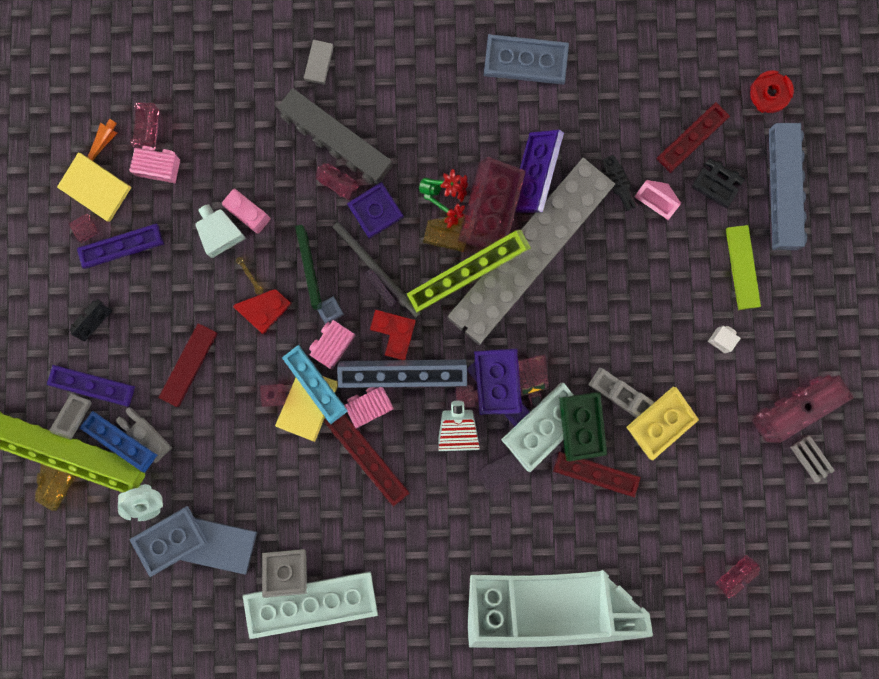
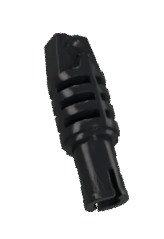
M611 155L603 159L602 163L606 176L615 183L612 190L616 196L619 195L626 209L625 211L627 212L632 208L638 207L630 190L632 185L616 157Z

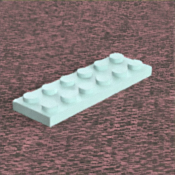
M371 571L308 582L307 594L263 598L262 591L243 595L249 639L378 616Z

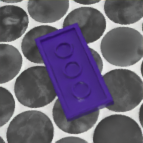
M561 130L529 133L509 211L513 213H543L564 132Z

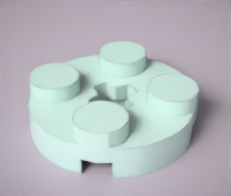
M147 484L140 485L138 488L118 495V513L126 520H131V517L138 518V521L150 520L160 513L161 507L163 508L161 494L151 489V486Z

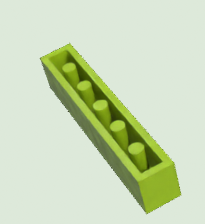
M516 230L407 293V296L416 312H419L530 250L531 247L523 232Z

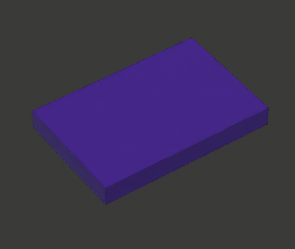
M517 348L474 351L479 414L522 413Z

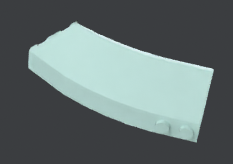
M603 570L558 575L470 576L468 611L469 647L516 648L581 645L652 637L653 633L650 614L643 607L640 608L620 585L614 584L608 578L609 575Z

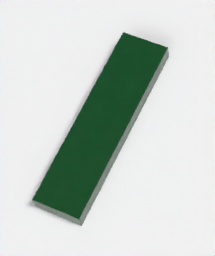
M297 225L295 228L311 306L314 310L322 309V302L307 231L303 225Z

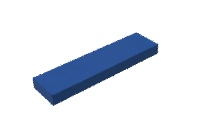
M94 411L90 413L80 426V429L143 473L146 472L158 456Z

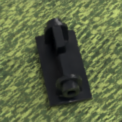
M98 298L96 301L93 300L84 311L87 315L85 317L80 315L70 325V334L85 342L113 310L105 306Z

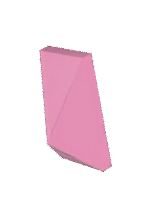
M646 180L635 195L636 199L667 220L670 219L681 204L668 183Z

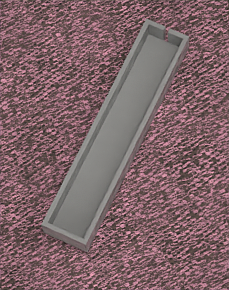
M582 158L546 200L543 213H535L521 231L531 249L482 276L448 315V320L461 331L466 326L468 329L465 331V334L476 344L480 345L607 196L615 183L585 158Z

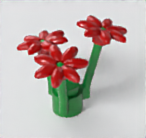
M454 169L450 171V175L444 173L445 180H434L424 177L419 185V191L424 194V199L434 203L449 216L444 221L448 223L447 228H450L453 224L455 226L458 225V218L464 217L462 212L465 206L462 205L460 207L457 204L454 210L449 209L433 198V196L438 195L442 187L446 188V197L450 193L452 197H455L456 192H459L457 199L463 202L464 197L467 195L466 188L469 185L467 176L464 175V178L460 175L455 176Z

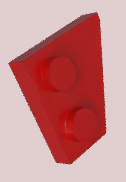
M274 289L237 303L233 307L264 334L292 303Z

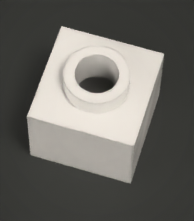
M721 326L715 330L708 342L723 353H729L741 338L736 335L737 332L731 327Z

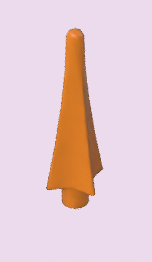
M109 119L106 125L100 123L92 148L88 154L89 159L93 161L117 134V132L113 131L117 124L116 122Z

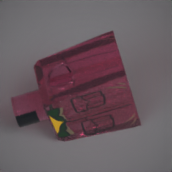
M545 354L518 362L521 396L528 395L531 407L538 405L542 401L540 391L549 388Z

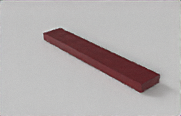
M346 414L342 415L332 424L326 418L323 422L393 507L410 493L361 432L355 428Z

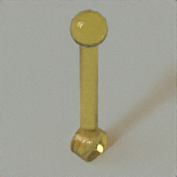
M238 257L236 259V263L238 265H241L244 272L254 285L255 293L262 294L263 288L261 286H258L257 282L255 281V279L247 269L246 265L244 264V259L242 257Z

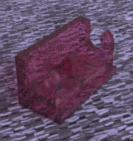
M136 102L134 103L136 111L134 133L130 144L133 148L149 146L156 149L159 109L154 103Z

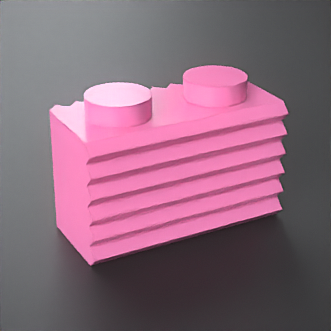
M142 146V149L134 148L130 168L132 174L137 177L176 183L180 159L175 155V152L163 149L162 152H157L149 146Z
M235 188L222 202V205L256 234L260 233L270 221V217Z
M334 320L324 325L321 333H323L319 341L316 339L309 348L311 351L309 355L333 370L356 336Z
M370 387L366 390L367 394L361 397L357 394L347 399L348 404L344 406L348 410L355 428H359L394 410L384 387Z

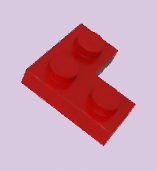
M375 310L370 330L390 336L385 356L406 360L416 320Z

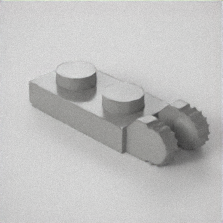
M129 407L125 411L136 423L131 426L120 416L116 421L127 431L126 433L158 455L153 461L157 463L172 447L144 418H141L136 411Z

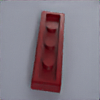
M715 102L656 159L671 173L714 133L730 115Z
M199 323L196 325L158 398L175 407L180 406L218 334L217 332Z
M560 451L553 468V472L634 498L641 478L585 459L569 462L566 461L565 453Z

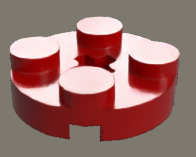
M772 70L760 74L752 83L750 96L759 112L776 113L783 110L789 104L794 94V87L789 77ZM769 87L772 90H776L774 96L768 94Z

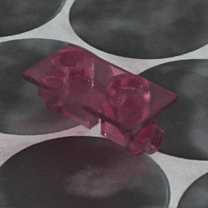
M323 163L321 167L318 166L315 179L322 185L334 190L339 196L350 200L352 191L355 192L359 186L356 180L346 174L339 178L338 176L341 171L330 163Z
M746 555L715 584L723 590V593L728 598L731 596L735 597L744 588L741 582L744 580L746 584L750 583L759 575L758 572L761 569L759 564Z

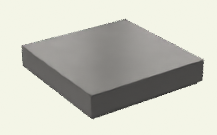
M305 549L262 553L263 598L307 594Z

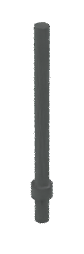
M337 222L333 226L336 232L399 299V304L402 307H406L415 318L419 317L422 312H416L407 293H403L349 232Z

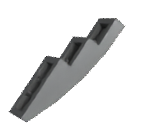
M600 367L588 384L636 418L655 403L644 394L637 392L628 384L618 380Z

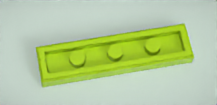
M748 225L726 228L738 310L759 308L761 303Z

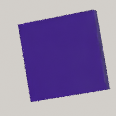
M382 182L347 203L369 239L404 218Z

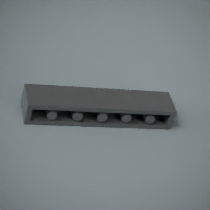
M292 88L277 107L281 113L280 117L288 124L294 123L297 126L296 129L304 136L308 134L313 137L312 141L321 148L325 146L330 150V155L337 160L340 158L346 162L345 165L353 172L359 171L363 174L362 178L368 183L372 184L374 182L376 185L379 184L393 167L392 161L295 89Z

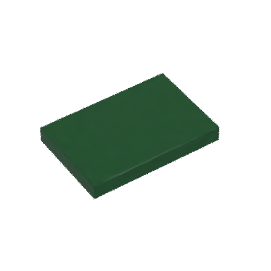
M601 392L559 397L566 461L570 462L607 455Z

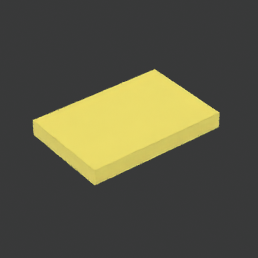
M79 152L57 188L108 222L112 220L132 188Z
M324 377L332 390L336 392L338 382ZM295 378L275 426L315 442L325 416L298 379Z
M672 387L631 422L627 429L650 460H654L699 419L677 387Z

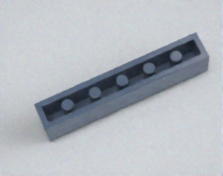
M775 123L769 129L772 250H799L805 247L807 242V233L804 231V224L807 218L804 211L806 193L803 191L805 172L802 171V163L805 156L802 150L804 132L801 130V123Z
M466 360L340 361L337 366L338 388L467 386Z

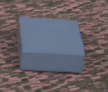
M334 296L323 301L322 309L318 310L325 324L327 322L331 323L333 320L344 315Z

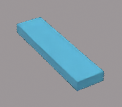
M296 346L282 357L330 424L348 412L301 346Z

